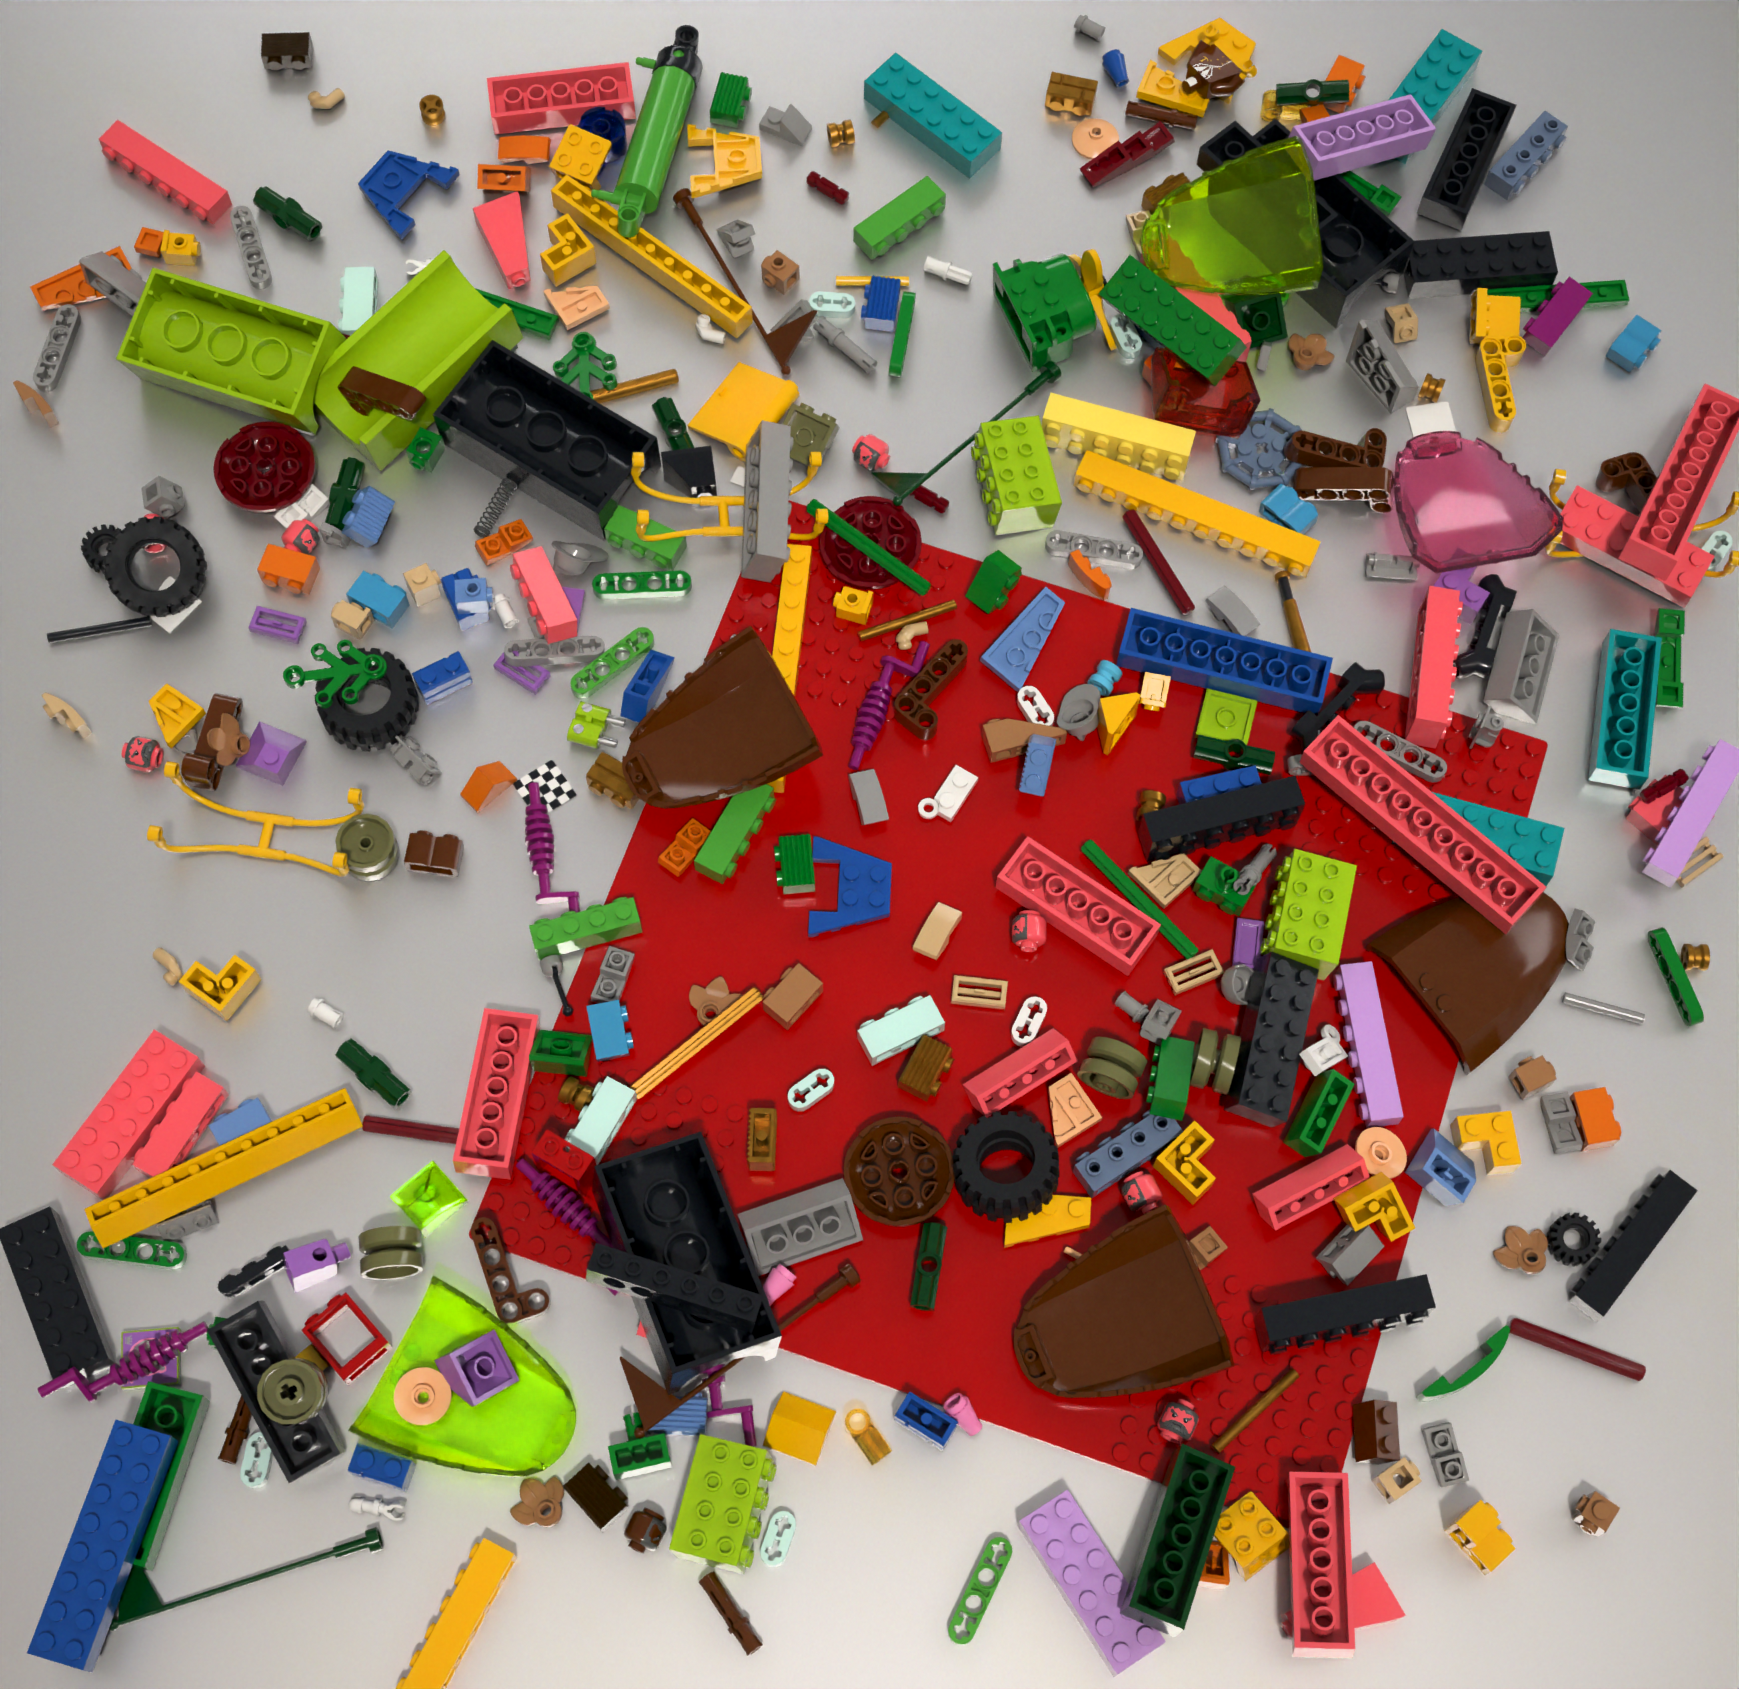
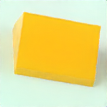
M1137 692L1100 698L1097 728L1104 754L1108 755L1135 718L1141 696Z
M783 1391L772 1413L763 1446L816 1466L836 1411Z

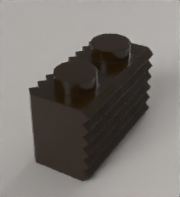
M310 32L262 33L261 58L265 69L276 71L283 68H294L302 70L312 67L313 43Z
M587 1463L563 1485V1488L603 1533L629 1509L624 1503L628 1500V1497L618 1486L612 1489L608 1485L606 1480L609 1476L599 1465L593 1468L590 1463Z

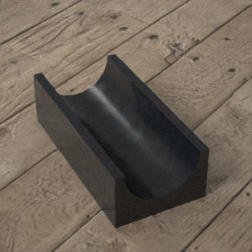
M1275 118L1253 137L1338 214L1334 232L1298 259L1207 174L1200 207L1337 329L1343 324L1347 313L1357 299L1377 279L1388 272L1390 274H1400V276L1404 273L1414 240L1339 174L1309 182L1284 147L1291 132Z
M494 340L488 344L433 413L439 435L443 437L446 446L500 479L509 478L517 484V489L603 541L606 540L604 528L612 518L622 495L633 481V476L631 475L632 453H644V467H642L641 472L649 469L657 473L661 467L657 437Z
M698 1132L594 1166L592 1192L614 1249L763 1295L752 1333L631 1295L668 1395L679 1392L681 1387L690 1379L719 1364L747 1356H762L764 1361L775 1358L782 1335L702 1133Z

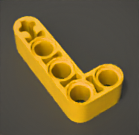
M1518 335L1487 337L1482 340L1475 356L1488 424L1497 433L1509 430L1516 415L1507 367L1519 364L1526 349L1525 340Z

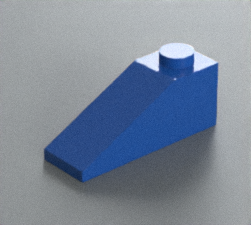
M654 650L649 651L623 693L621 717L640 723L648 712L655 707L675 657Z

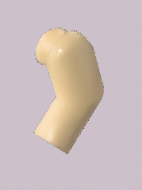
M336 88L328 96H321L317 91H313L308 95L310 105L315 109H331L345 98L340 88Z
M927 622L905 625L896 636L898 648L900 650L910 649L912 647L911 639L914 636L928 634Z
M157 948L153 952V958L168 970L163 975V979L173 986L182 978L181 969L174 956L163 948Z

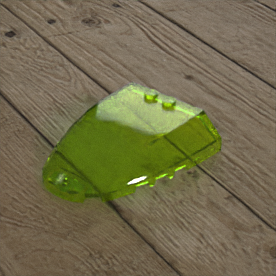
M1297 136L1247 151L1245 155L1239 158L1224 161L1223 165L1211 171L1203 172L1202 176L1190 183H1184L1157 203L1158 207L1152 216L1146 219L1141 235L1144 261L1149 270L1173 287L1204 293L1241 296L1283 294L1318 288L1323 270L1313 169L1302 139Z
M433 1276L411 1325L368 1403L348 1431L378 1446L433 1465L485 1475L522 1477L544 1471L565 1453L574 1435L576 1409L570 1390L563 1379L526 1340L522 1339L504 1321L498 1319L483 1305ZM495 1329L519 1378L518 1382L473 1407L451 1390L452 1398L449 1409L441 1419L429 1425H414L399 1415L394 1404V1391L403 1375L421 1367L432 1368L440 1372L434 1360ZM427 1393L420 1394L419 1402H427L429 1395Z

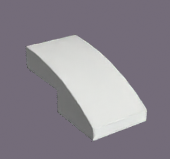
M311 483L306 493L298 501L280 510L274 518L285 528H288L294 520L306 519L311 522L330 504L329 498Z

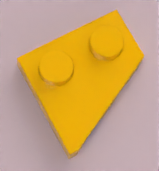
M167 683L149 700L165 741L171 749L206 714L201 706Z

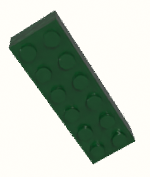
M1181 1444L1172 1453L1120 1614L1172 1637H1175L1185 1629L1235 1466L1184 1444Z

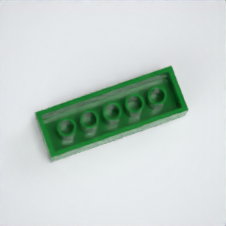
M1131 255L1128 256L1099 293L1107 304L1213 386L1218 384L1247 348L1239 337Z
M150 1381L147 1383L133 1425L164 1433L178 1440L132 1565L153 1571L210 1401L203 1395Z

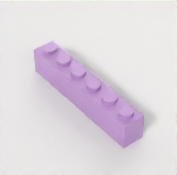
M1722 739L1714 747L1709 745L1702 756V759L1706 760L1702 767L1698 765L1690 777L1694 781L1692 786L1686 785L1678 798L1682 801L1679 808L1674 806L1666 819L1670 821L1667 829L1662 827L1655 838V841L1659 842L1655 849L1650 847L1643 859L1647 864L1642 872L1669 888L1672 887L1680 876L1739 772V749Z
M1372 961L1340 965L1336 974L1333 975V984L1335 990H1339L1341 1000L1338 1001L1340 1016H1344L1346 1026H1343L1345 1041L1350 1044L1351 1051L1348 1053L1350 1067L1355 1069L1356 1077L1353 1079L1355 1093L1360 1094V1119L1365 1120L1366 1128L1399 1124L1404 1116Z

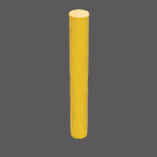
M836 276V286H865L871 283L872 276ZM880 276L899 278L901 280L900 286H909V276Z

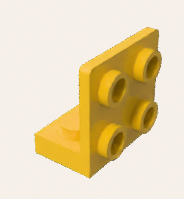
M570 124L549 168L557 178L563 179L568 175L591 192L593 189L600 190L601 185L597 180V175L612 147V143L607 139Z
M1477 288L1471 295L1469 344H1481L1482 340L1487 337L1519 336L1520 297L1487 295V288Z
M1253 1492L1247 1493L1220 1514L1214 1537L1236 1561L1238 1573L1245 1582L1289 1548L1288 1532Z

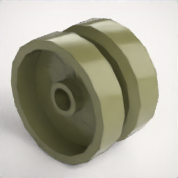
M372 814L356 815L345 821L338 830L335 840L337 852L347 854L349 874L364 881L379 880L390 874L397 865L400 855L398 842L387 821L381 817Z
M1202 1028L1198 1044L1195 1045L1189 1086L1203 1089L1207 1085L1211 1073L1213 1074L1211 1083L1213 1092L1227 1095L1237 1063L1241 1037L1227 1033L1223 1037L1218 1049L1217 1031Z
M1107 1037L1092 1038L1086 1053L1089 1058L1083 1060L1077 1076L1087 1086L1098 1092L1119 1099H1131L1138 1085L1136 1078L1142 1076L1147 1059L1138 1050L1118 1040Z
M410 1226L379 1227L362 1232L358 1236L359 1250L366 1255L360 1260V1273L363 1278L392 1280L414 1276L423 1271V1257L421 1253L416 1252L422 1246L420 1229Z
M304 1358L285 1359L271 1365L262 1374L257 1386V1400L261 1410L271 1420L280 1424H297L314 1417L323 1408L328 1396V1382L324 1372L315 1363ZM291 1386H296L297 1392L294 1393L296 1396L290 1394Z

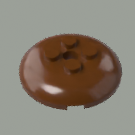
M907 1117L886 1118L867 1126L853 1141L845 1157L844 1181L851 1194L853 1203L867 1217L888 1226H911L931 1218L946 1203L954 1184L953 1156L944 1138L921 1121ZM901 1168L907 1175L902 1180L897 1179L891 1174L894 1169Z

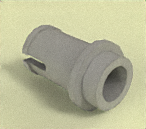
M1080 15L1074 25L1078 33L1082 31L1097 41L1101 39L1106 28L1088 19L1087 15Z
M1126 991L1115 1002L1116 1006L1133 1018L1132 1021L1134 1023L1139 1022L1142 1024L1150 1012L1146 1004H1140Z

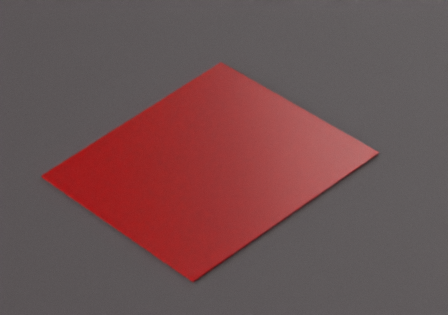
M788 500L792 505L791 513L788 517V525L791 526L790 533H812L816 518L807 512V506ZM820 534L811 540L788 539L787 544L812 546L811 572L795 698L821 744L823 756L786 775L784 793L774 792L776 802L770 813L766 812L761 819L763 824L757 835L753 833L749 840L750 847L744 856H739L736 861L737 869L731 878L727 877L723 884L696 871L694 861L677 877L659 864L658 858L675 841L676 834L692 818L712 831L732 796L680 808L664 809L645 804L604 905L610 904L620 897H627L628 899L633 897L642 933L585 949L566 995L568 1005L573 1008V1014L568 1017L563 1015L562 1010L564 1007L562 1005L552 1031L592 1035L586 1006L599 1004L591 1001V994L600 975V967L609 946L635 954L624 991L619 1001L620 1006L626 1005L629 1021L624 1022L625 1033L631 1032L634 1048L629 1049L630 1056L597 1062L592 1040L587 1077L535 1071L528 1089L511 1180L491 1178L474 1219L475 1221L478 1218L485 1217L494 1222L505 1252L586 1280V1268L597 1242L590 1236H580L578 1232L581 1227L575 1231L569 1228L573 1220L567 1224L562 1223L560 1219L563 1214L555 1218L552 1215V1211L556 1205L548 1210L545 1202L549 1197L541 1201L538 1198L541 1190L534 1193L531 1189L532 1181L516 1167V1164L524 1158L538 1173L543 1174V1172L538 1170L531 1152L546 1129L565 1139L571 1128L575 1129L580 1122L578 1119L580 1112L575 1110L572 1104H564L558 1101L559 1092L565 1081L572 1076L579 1080V1084L595 1088L599 1082L603 1083L608 1076L630 1087L635 1081L704 1027L698 1021L697 1010L693 1008L689 1001V993L693 985L706 989L710 982L721 976L728 986L729 994L743 995L752 987H755L764 996L771 987L776 988L781 983V976L788 968L791 967L793 969L798 963L823 983V992L789 1030H786L763 1010L764 1000L759 1002L642 1098L636 1100L599 1164L701 1132L745 1241L737 1214L841 1178L844 1180V1162L848 1149L858 1134L874 1122L891 1117H907L919 1120L935 1132L937 1131L944 1138L953 1156V1151L957 1148L956 1141L959 1136L965 1135V1128L970 1123L975 1126L977 1118L983 1116L972 1106L963 1084L1022 1048L1017 1046L1011 1039L1012 1027L1024 1002L1028 998L1036 996L1045 1001L1047 1012L1035 1039L1054 1028L1068 1039L1077 1062L999 1111L1001 1115H1008V1111L1017 1112L1018 1117H1022L1023 1114L1031 1116L1032 1123L1035 1124L1037 1121L1045 1126V1133L1050 1132L1054 1138L1048 1088L1072 1073L1102 1116V1120L1058 1147V1187L1056 1192H1052V1195L1091 1198L1073 1173L1074 1165L1077 1164L1075 1160L1085 1152L1092 1154L1098 1150V1144L1106 1138L1111 1137L1114 1139L1121 1134L1120 1130L1130 1122L1137 1124L1143 1120L1142 1115L1150 1110L1151 1103L1146 1102L1148 1088L1154 1085V1082H1149L1152 1065H1157V1062L1152 1061L1155 1045H1159L1140 1036L1143 1023H1134L1130 1015L1116 1006L1117 998L1126 991L1140 1004H1146L1148 1010L1152 1009L1157 999L1181 1010L1182 1012L1169 1037L1193 1041L1196 1045L1198 1044L1202 1028L1216 1030L1218 1034V1049L1223 1037L1227 1033L1240 1036L1246 1005L1230 1003L1224 997L1221 990L1222 976L1174 995L1173 988L1169 985L1167 976L1165 977L1163 971L1187 959L1160 932H1158L1157 937L1129 976L1049 923H1047L1045 944L1037 947V950L1033 952L1022 951L1021 947L1012 942V921L1014 917L1019 915V912L1028 909L995 887L997 876L1028 836L1134 906L1082 853L1081 847L1083 844L1093 840L1198 948L1199 951L1195 956L1213 949L1224 973L1228 968L1232 967L1237 918L1264 921L1263 939H1267L1268 930L1265 929V923L1268 914H1272L1273 905H1270V898L1273 890H1277L1278 881H1275V873L1278 865L1282 866L1285 856L1289 857L1294 849L1357 865L1339 963L1324 980L1317 979L1302 1051L1322 1040L1321 1029L1329 1024L1339 1032V1044L1348 1055L1351 1049L1349 1042H1346L1344 1039L1343 1026H1346L1344 1016H1340L1338 1001L1341 998L1339 990L1336 991L1334 988L1333 975L1336 974L1340 965L1372 961L1404 1116L1399 1124L1380 1127L1394 1133L1406 1150V1166L1401 1174L1391 1180L1394 1182L1413 1222L1423 1187L1405 1172L1429 1131L1433 1128L1439 1131L1460 1055L1453 1040L1393 965L1373 951L1368 952L1365 947L1407 919L1460 896L1404 849L1396 844H1391L1392 839L1315 775L1296 776L1305 806L1298 823L1293 828L1288 830L1274 829L1264 836L1257 837L1256 835H1251L1240 842L1231 843L1227 841L1221 843L1216 848L1206 849L1203 847L1195 849L1193 853L1186 855L1201 871L1212 856L1240 872L1244 866L1250 864L1262 845H1273L1269 852L1276 848L1277 855L1263 871L1261 880L1257 883L1240 916L1227 914L1220 909L1219 905L1212 901L1206 902L1200 899L1193 892L1196 880L1163 909L1128 875V871L1132 867H1144L1151 865L1155 861L1147 862L1138 836L1141 822L1136 817L1138 809L1141 808L1139 802L1140 793L1146 790L1163 793L1166 796L1165 806L1162 807L1164 809L1179 805L1176 793L1180 782L1233 771L1226 769L1222 764L1193 758L1197 742L1195 735L1207 688L1170 679L1166 707H1160L1159 711L1144 709V704L1139 703L1135 718L1108 755L1103 753L1097 727L1086 735L1084 741H1080L1077 736L1070 735L1067 732L1065 744L1055 746L1044 796L1024 793L1019 790L1026 754L990 763L982 738L983 725L990 720L1014 719L1028 722L1017 705L1018 692L984 665L980 658L1045 587L1062 599L1065 604L1022 688L1033 686L1039 690L1053 711V727H1059L1057 718L1064 696L1071 689L1082 684H1088L1087 682L1091 675L1096 674L1100 661L1107 660L1115 665L1117 664L1130 613L1129 608L1021 574L1019 582L1007 595L1009 600L1001 610L996 609L987 614L965 596L983 562L925 543L921 545V553L913 571L930 582L931 588L926 595H920L902 581L881 589H860L842 582L827 568L820 551ZM784 564L781 567L780 573L776 574L770 583L743 578L740 573L706 657L729 641L733 634L737 635L749 626L756 631L771 656L773 655ZM844 586L867 593L868 591L873 592V605L866 625L836 617V607H833V601L836 592L842 593ZM953 599L956 602V610L920 621L927 622L929 633L914 636L911 639L912 647L910 649L900 650L898 648L896 636L902 628L861 641L859 638V631ZM958 639L965 642L968 647L966 666L928 706L938 716L936 735L932 739L922 740L895 719V700L914 678L893 671L889 682L892 693L889 696L890 702L887 706L888 712L885 715V723L882 725L880 733L877 734L878 737L875 742H872L871 750L864 752L858 770L849 768L848 765L855 749L851 741L854 736L853 732L856 727L859 708L862 707L861 704L866 699L868 691L871 690L872 683L878 682L884 668L880 663L882 657L891 656L912 666L920 642L925 641L930 646L921 669L922 671L949 641ZM1119 667L1123 673L1120 680L1113 684V690L1109 696L1100 695V698L1135 692L1141 695L1145 673ZM940 670L934 672V674L939 676L945 674ZM1329 673L1323 703L1318 715L1342 691L1338 687L1341 679L1340 675ZM920 688L917 690L919 693L923 694L929 692L925 688ZM1384 689L1380 694H1359L1355 697L1357 700L1348 711L1343 709L1339 714L1353 728L1360 721H1368L1405 739L1409 697ZM1025 695V696H1024V702L1028 700V701H1030V703L1032 704V706H1034V705H1033V698H1034V697H1030V698H1029L1027 695ZM1257 701L1247 745L1275 751L1271 774L1258 772L1261 784L1294 776L1289 774L1287 759L1291 756L1302 755L1300 741L1291 735L1290 732L1305 713ZM903 706L900 708L902 711L906 712L912 710V708L909 706ZM1452 711L1451 725L1446 727L1445 737L1443 740H1439L1436 748L1419 746L1441 757L1446 762L1447 771L1442 780L1432 783L1409 771L1407 772L1431 792L1528 818L1547 751V742L1502 728L1491 747H1483L1474 743L1472 749H1470L1469 746L1472 739L1468 738L1477 719ZM1037 712V722L1042 721L1045 724L1047 721V717L1042 718L1040 714ZM926 721L920 723L923 727H930L932 725ZM1363 730V731L1361 732V734H1362L1364 737H1365V736L1367 735V733H1368V731H1366V730ZM1377 735L1375 736V738H1374L1373 741H1372V743H1373L1374 745H1375V743H1376V741H1377V738L1379 737V736H1377ZM1388 740L1380 742L1383 750L1392 751L1394 749L1392 742ZM1229 752L1231 757H1240L1236 752ZM1412 752L1404 754V759L1407 762L1415 763L1418 761L1416 754ZM1425 759L1422 760L1419 766L1420 768H1422L1425 764ZM955 765L978 777V782L952 822L939 815L932 819H925L920 816L918 812L919 803L925 798L934 799ZM1433 765L1430 772L1435 774L1438 767ZM874 769L884 796L889 820L862 825L857 801L853 800L848 774ZM931 805L924 807L926 812H932L934 809ZM810 834L812 856L813 838L815 836L892 863L890 916L861 925H850L834 932L820 933L816 937H808L810 911H838L840 864L813 862L815 892L783 894V886H777L776 871L781 870V862H775L774 846H779V837ZM940 902L961 911L962 918L950 934L948 945L938 959L935 960L914 951L913 945L937 903ZM1207 959L1198 964H1195L1181 971L1173 973L1174 977L1179 976L1183 973L1196 969L1212 961L1211 959ZM1210 969L1189 979L1181 981L1178 983V985H1181L1190 980H1193L1207 973L1215 971L1216 969ZM954 975L1008 981L1005 1010L951 1004ZM959 984L958 986L961 988L1001 992L1000 988ZM958 994V996H964V997H973V998L1000 1000V999H997V998H989V997H980V996H971V995ZM930 995L945 1021L944 1031L931 1038L952 1048L951 1058L954 1059V1062L949 1072H943L939 1078L942 1084L935 1097L931 1095L926 1102L898 1088V1081L918 1044L872 1066L857 1039V1030L866 1021L872 1019L877 1021L883 1018L884 1014L891 1009L899 1008L900 1010L908 1006V1003L916 997L922 996L925 998ZM1034 1005L1033 1008L1028 1007L1031 1009L1029 1018L1032 1020L1037 1012L1041 1013L1038 1005ZM713 1011L706 1014V1017L709 1019L716 1016ZM1025 1024L1022 1031L1017 1030L1019 1038L1023 1039L1025 1036H1029V1025ZM1107 1037L1118 1040L1138 1050L1147 1059L1142 1076L1136 1078L1138 1085L1131 1099H1119L1098 1092L1087 1086L1077 1076L1083 1060L1089 1058L1086 1053L1092 1038ZM1348 1057L1326 1070L1334 1069L1351 1082L1356 1077L1355 1069L1350 1067ZM1300 1058L1288 1120L1274 1127H1269L1225 1111L1224 1105L1227 1095L1213 1092L1211 1087L1213 1074L1211 1073L1208 1083L1203 1089L1189 1086L1182 1121L1176 1120V1122L1184 1131L1193 1121H1196L1215 1139L1211 1148L1198 1161L1216 1179L1212 1187L1194 1205L1153 1167L1156 1158L1161 1153L1091 1198L1089 1228L1061 1235H1050L1032 1242H1021L1004 1248L1006 1228L1004 1219L997 1218V1221L994 1222L988 1220L985 1213L982 1216L973 1212V1205L967 1207L962 1201V1195L957 1192L955 1180L951 1194L943 1207L931 1218L911 1226L895 1227L878 1223L863 1214L854 1204L863 1240L785 1267L797 1278L793 1282L794 1286L776 1299L770 1307L779 1326L815 1299V1294L840 1276L838 1270L848 1263L856 1271L861 1282L853 1288L846 1285L824 1303H817L781 1330L782 1337L778 1349L908 1394L910 1391L919 1398L942 1407L949 1397L956 1393H961L963 1396L968 1397L979 1420L1160 1484L1163 1483L1172 1453L1181 1444L1187 1445L1235 1466L1223 1506L1229 1508L1247 1493L1253 1492L1282 1527L1289 1529L1287 1488L1289 1472L1342 1473L1354 1431L1353 1404L1362 1403L1381 1332L1378 1328L1369 1330V1334L1362 1337L1353 1338L1352 1334L1341 1336L1342 1340L1333 1343H1325V1340H1319L1314 1342V1346L1304 1349H1298L1297 1345L1286 1347V1352L1271 1355L1270 1351L1261 1352L1253 1319L1263 1307L1397 1280L1410 1232L1391 1242L1379 1231L1376 1222L1369 1224L1384 1245V1248L1347 1286L1338 1277L1332 1278L1316 1259L1347 1225L1334 1200L1277 1230H1274L1259 1215L1253 1193L1347 1144L1355 1150L1358 1136L1368 1129L1366 1128L1365 1120H1361L1359 1116L1360 1094H1356L1353 1087L1321 1154L1304 1157L1283 1143L1315 1079L1313 1073L1307 1069L1303 1059ZM815 1070H829L834 1076L833 1090L807 1110H793L788 1103L789 1090ZM818 1077L817 1085L813 1089L819 1085H822L824 1088L827 1087L828 1078L821 1079ZM809 1091L803 1095H800L798 1092L795 1093L794 1102L800 1101L804 1103L805 1096ZM751 1108L777 1109L774 1171L749 1170L747 1167L748 1121ZM1001 1150L989 1155L982 1162L980 1171L987 1179L993 1182L1011 1184L1025 1178L1032 1170L1033 1165L1020 1152ZM901 1168L894 1169L891 1173L900 1180L907 1175ZM1143 1171L1144 1174L1153 1175L1162 1192V1198L1156 1203L1157 1206H1169L1185 1233L1188 1242L1211 1226L1228 1247L1221 1255L1203 1268L1201 1274L1229 1339L1235 1366L1181 1385L1122 1396L1066 1398L1056 1396L1036 1387L1023 1373L1014 1350V1331L1019 1324L1024 1306L1050 1279L1056 1277L1071 1261L1076 1260L1064 1253L1067 1246L1083 1255L1092 1245L1098 1244L1109 1237L1115 1230L1143 1215L1142 1211L1133 1212L1129 1209L1121 1189L1124 1185L1123 1181L1137 1172ZM559 1183L556 1189H558L563 1184ZM592 1187L585 1197L573 1191L577 1197L572 1204L581 1199L584 1206L580 1212L588 1208L591 1211L588 1219L590 1220L595 1216L598 1220L597 1228L609 1238L594 1198ZM569 1188L565 1196L573 1190ZM933 1222L948 1228L934 1311H923L910 1307L923 1223ZM486 1225L480 1226L481 1231L477 1232V1235L481 1234L486 1245L497 1244L496 1240L493 1243L489 1240L488 1231L492 1229L487 1228ZM470 1229V1231H469V1237L472 1239L471 1229ZM925 1261L921 1264L925 1272H933L937 1268L931 1261ZM769 1273L758 1276L762 1287ZM1293 1368L1300 1377L1218 1454L1211 1447V1444ZM1178 1399H1183L1193 1404V1411L1199 1416V1422L1191 1440L1182 1441L1181 1444H1175L1163 1438L1157 1426L1165 1404L1177 1402Z

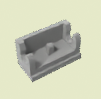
M1347 1224L1316 1259L1332 1278L1338 1277L1343 1284L1348 1286L1384 1248V1245L1369 1225L1355 1232Z

